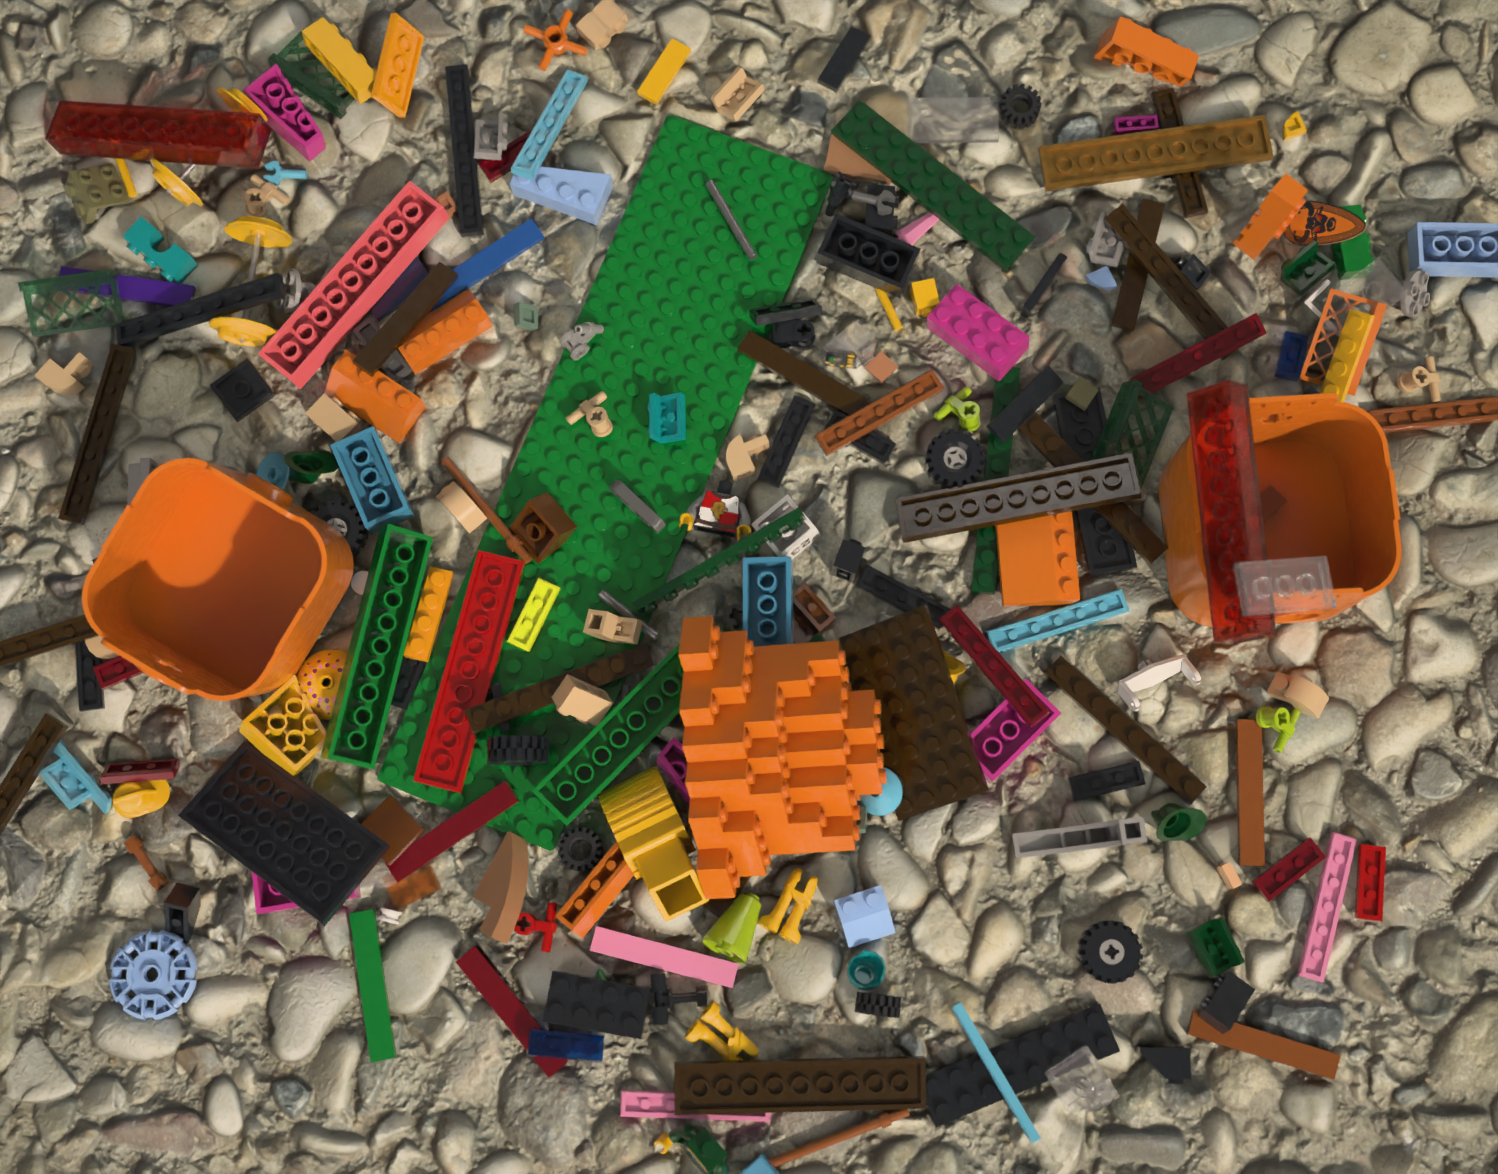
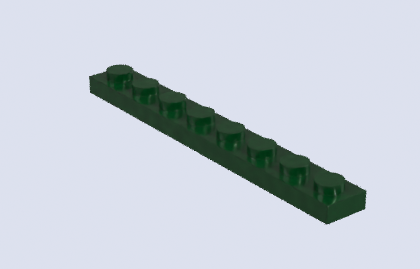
M800 507L796 508L632 602L635 609L640 613L645 612V614L653 612L658 608L657 604L662 601H672L679 596L678 592L683 589H693L699 585L698 581L704 577H714L720 572L719 569L725 565H728V567L735 565L744 554H754L762 548L760 545L765 542H775L782 537L781 533L790 529L793 531L803 525L802 521L806 520L805 515Z

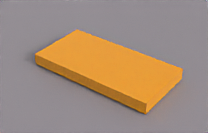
M392 13L390 14L371 97L401 118L406 117L424 35L399 14Z

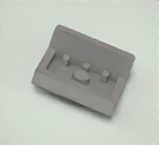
M499 112L498 121L476 119L474 158L502 160V151H507V137H503V135H507L508 121H503V112Z
M1101 212L1099 219H1095L1093 225V233L1095 234L1093 240H1089L1086 252L1090 256L1091 263L1118 267L1124 244L1103 221L1107 216L1105 212Z

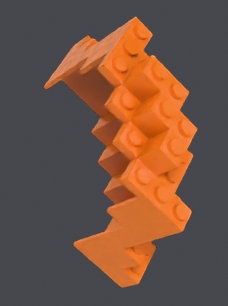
M713 616L683 618L679 658L684 674L679 711L684 724L682 748L687 760L685 784L690 796L688 820L698 848L696 872L705 898H735L736 888L740 887V877L766 876L767 865H771V855L855 850L856 840H860L859 825H856V820H860V806L857 805V801L861 800V795L883 794V784H887L886 769H882L884 768L883 753H880V749H884L883 734H879L881 733L880 718H877V714H881V701L876 699L874 690L853 691L852 683H847L849 681V669L844 667L846 665L845 650H840L839 640L754 647L753 640L748 639L746 630L720 632L719 626H715Z

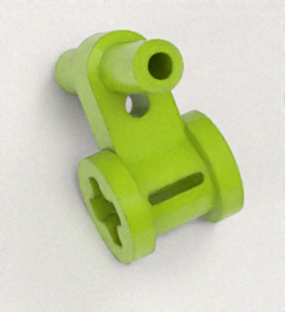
M965 386L955 396L951 395L944 402L945 405L934 413L935 419L941 421L948 413L953 412L960 418L959 424L963 430L968 432L977 430L980 426L979 405L973 401L962 402L971 394V389Z
M1261 706L1256 713L1257 724L1262 728L1272 727L1279 733L1273 747L1275 752L1281 753L1288 739L1292 738L1296 730L1294 726L1301 713L1298 709L1292 708L1290 713L1286 708L1282 707L1272 709L1269 706Z

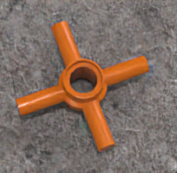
M565 9L558 26H550L545 31L528 24L524 26V33L543 40L547 48L538 65L540 70L546 71L553 55L562 54L566 49L586 56L588 48L569 41L565 33L573 16L572 11ZM553 39H560L557 42H552Z

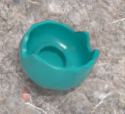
M861 951L848 964L847 976L850 983L858 990L870 991L878 987L884 979L886 970L884 960L876 952Z

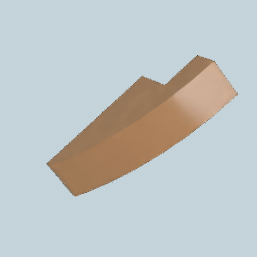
M510 831L505 835L473 896L491 907L479 930L505 944L508 943L520 915L528 879L527 841Z

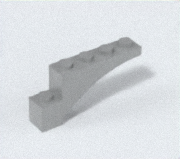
M1144 817L1011 834L1014 859L1147 842Z

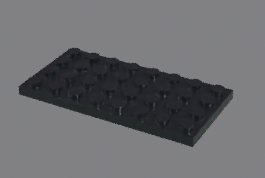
M246 741L237 748L178 815L182 820L323 926H326L390 848L388 843Z

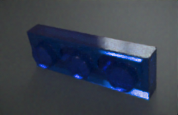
M530 1029L527 1056L601 1063L603 1060L604 1036Z

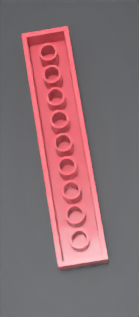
M409 181L261 349L258 355L301 390L449 220L450 217L445 208Z

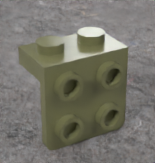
M112 164L69 171L67 183L64 186L66 195L74 203L77 215L82 217L85 224L94 222L97 209L129 203L131 196H128L123 181Z

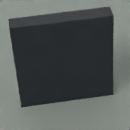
M248 358L210 384L213 391L237 422L276 396Z

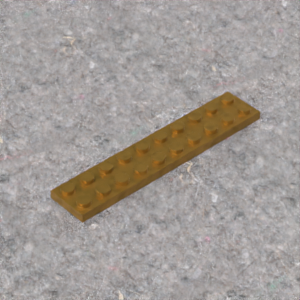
M1265 115L1039 146L1038 149L1045 192L1271 161L1274 157Z

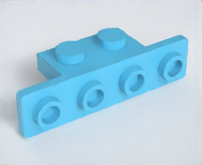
M61 739L53 751L58 760L42 769L40 776L69 810L91 797L103 813L107 814L110 812L112 802L110 795L106 790H101L97 786L95 777L90 772H85L81 767L82 765L78 757L74 754L71 755L67 751L66 744Z

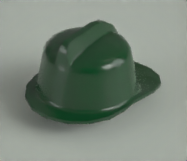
M327 451L289 452L284 457L285 463L290 469L288 480L291 482L313 484L321 474L331 473L339 469L335 455Z
M1175 803L1165 804L1159 810L1151 812L1154 826L1157 829L1156 835L1160 841H1184L1196 837L1205 827L1207 820L1205 813L1201 810L1183 808Z

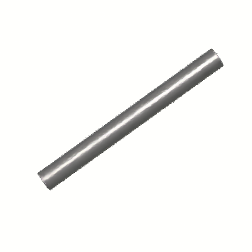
M713 180L708 181L706 187L750 261L755 259L757 254Z

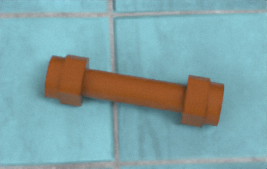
M135 835L124 842L129 854L136 856L149 875L150 879L148 882L156 891L164 888L169 883L167 877L163 872L159 873L143 850L144 844L141 839Z

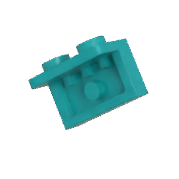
M680 392L659 396L656 393H650L648 402V433L650 439L661 444L686 440L685 394Z

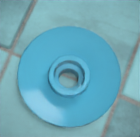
M280 452L268 454L261 461L256 475L283 489L290 472L289 466L284 460L285 455Z
M882 768L886 769L887 784H883V794L878 796L874 794L861 795V800H859L860 805L866 807L867 812L872 815L883 816L890 814L897 809L902 800L903 789L901 781L893 771L887 768Z

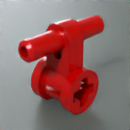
M548 902L545 921H537L536 917L530 913H520L514 931L519 935H530L535 931H543L541 951L551 952L553 933H556L557 923H555L557 903ZM525 917H527L526 920L527 922H530L531 925L530 927H526L525 931H523V927L519 926L520 921H524Z

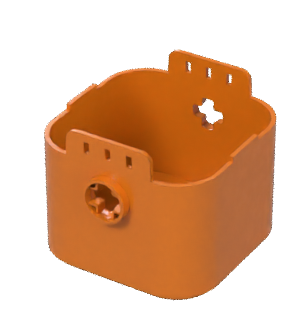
M1307 394L1239 400L1232 408L1215 411L1203 418L1168 459L1160 473L1158 493L1164 544L1168 547L1165 551L1169 591L1178 609L1186 617L1198 624L1222 628L1328 620L1382 590L1392 581L1400 566L1402 555L1398 524L1400 513L1394 469L1391 470L1386 436L1374 417L1358 406L1339 402L1338 394ZM1271 485L1287 502L1221 566L1216 564L1203 549L1263 490Z
M175 459L162 464L152 471L139 488L130 505H127L101 547L102 551L85 579L82 591L83 610L93 630L102 638L100 643L132 662L148 676L183 693L197 694L216 701H229L268 694L278 690L292 676L296 675L348 589L354 568L351 548L345 537L335 527L293 503L294 497L263 478L250 472L246 475L199 459Z

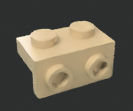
M737 67L711 96V101L719 114L737 122L765 91L762 83L747 77L743 68Z

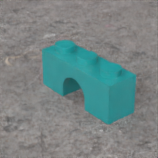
M141 216L122 236L128 242L126 247L135 255L141 253L145 257L143 261L153 269L156 266L162 270L160 274L169 282L175 280L177 283L182 284L198 266L197 262L175 243L167 251L158 252V246L165 238Z

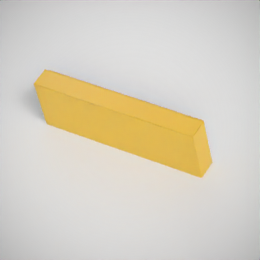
M672 38L638 89V95L657 105L690 55L691 48Z

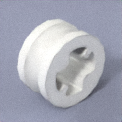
M384 907L380 908L382 915L378 916V920L394 924L400 923L398 917L402 915V912Z

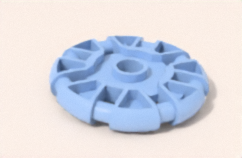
M146 930L130 937L125 946H120L110 965L112 974L111 979H109V986L116 1003L120 1002L125 1012L139 1019L146 1020L147 1017H153L154 1020L174 1014L179 1010L178 1007L183 1002H188L197 984L195 970H198V964L191 947H187L183 943L184 939L165 930H160V932ZM153 942H158V949L151 950ZM173 949L179 953L176 958L169 954ZM133 950L139 953L135 959L130 954ZM152 967L158 971V977L153 982L147 978V972ZM122 969H127L126 979H122ZM179 970H185V980H178ZM131 989L136 994L132 1000L128 996ZM174 992L176 996L170 1000L166 995ZM147 1000H154V1007H148Z

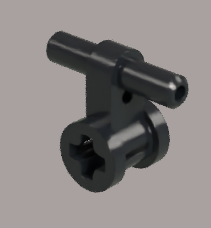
M839 171L830 186L831 191L827 199L829 203L825 214L828 217H832L837 205L845 197L851 200L853 191L858 189L860 182L844 177V173Z

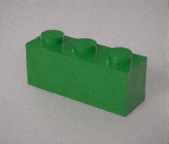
M1361 204L1340 207L1359 216L1366 224L1367 218L1365 212L1362 211ZM1366 230L1355 238L1332 244L1339 280L1366 278L1373 270L1375 260L1370 253L1371 239Z

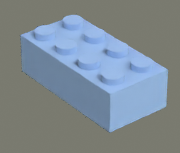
M1417 222L1408 232L1409 273L1413 270L1428 272L1429 276L1498 278V223Z

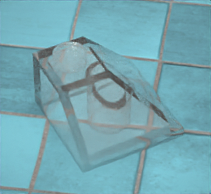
M1087 1046L1079 1049L1045 1072L1046 1077L1067 1112L1099 1111L1120 1097L1110 1078Z

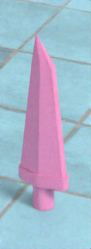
M929 212L896 231L894 235L897 239L913 245L939 219Z

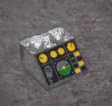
M858 319L822 347L821 363L824 366L857 369L861 365L866 366L874 359L876 339Z

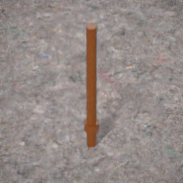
M445 457L441 463L507 541L506 545L512 552H516L525 564L529 563L532 557L522 546L523 542L520 538L511 533L449 457Z
M896 1109L888 1113L886 1110L878 1113V1117L768 1158V1160L774 1167H777L878 1127L886 1128L892 1125L891 1122L910 1116L908 1109Z

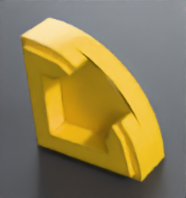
M1298 111L1291 114L1283 125L1282 137L1284 141L1303 135L1307 131Z

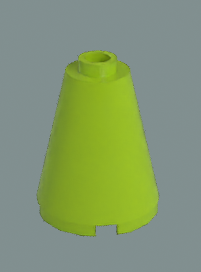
M750 892L739 894L704 935L703 944L718 955L722 953L728 956L727 959L732 962L745 964L749 957L762 906L759 902V897Z

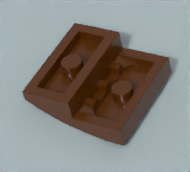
M804 583L793 592L794 644L807 643L813 636L821 633L836 617L808 585Z
M389 795L361 823V825L389 844V850L382 857L388 865H391L425 831L392 795Z

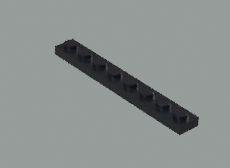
M467 64L445 66L461 237L484 235L478 162L474 158L475 130L469 68Z
M275 273L116 323L117 344L126 347L210 321L213 318L227 316L284 298L283 276Z

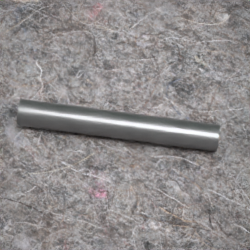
M604 589L600 592L598 597L623 617L643 621L641 631L651 639L655 640L658 637L659 632L610 593Z

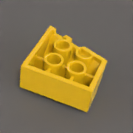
M294 675L242 721L239 732L265 756L296 777L323 749L327 733L317 714H314L308 703L309 700L306 694L302 693L298 680Z

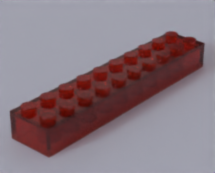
M59 100L45 139L59 154L143 161H150L151 158H154L159 162L259 169L272 129L259 113Z
M1227 380L1186 394L1214 643L1232 645L1275 637L1277 635L1247 384Z

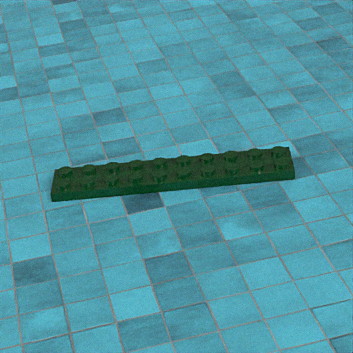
M861 100L831 130L833 136L888 177L894 185L931 214L935 215L941 222L1005 272L1034 241L1035 236Z

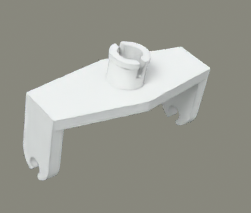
M1328 279L1321 283L1304 300V303L1319 318L1322 312L1312 301L1331 283ZM1330 319L1324 321L1322 326L1326 335L1339 329ZM1342 331L1336 334L1340 337Z
M1184 654L1156 663L1146 660V663L1143 661L1139 664V671L1119 681L1118 693L1129 708L1135 712L1140 710L1138 707L1140 703L1133 692L1154 686L1180 671L1183 672L1194 686L1201 684L1199 682L1201 677Z

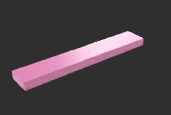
M1336 832L1330 833L1325 854L1326 858L1323 862L1297 972L1298 976L1324 983L1357 842L1356 838Z
M596 926L590 951L733 988L739 965L735 962Z
M621 1090L620 1117L770 1122V1113L675 1115L674 1092Z

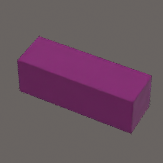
M1157 115L1115 117L1112 123L1113 136L1158 130L1159 128Z

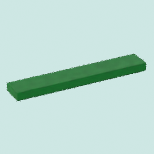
M375 909L350 913L349 917L370 1062L396 1058Z

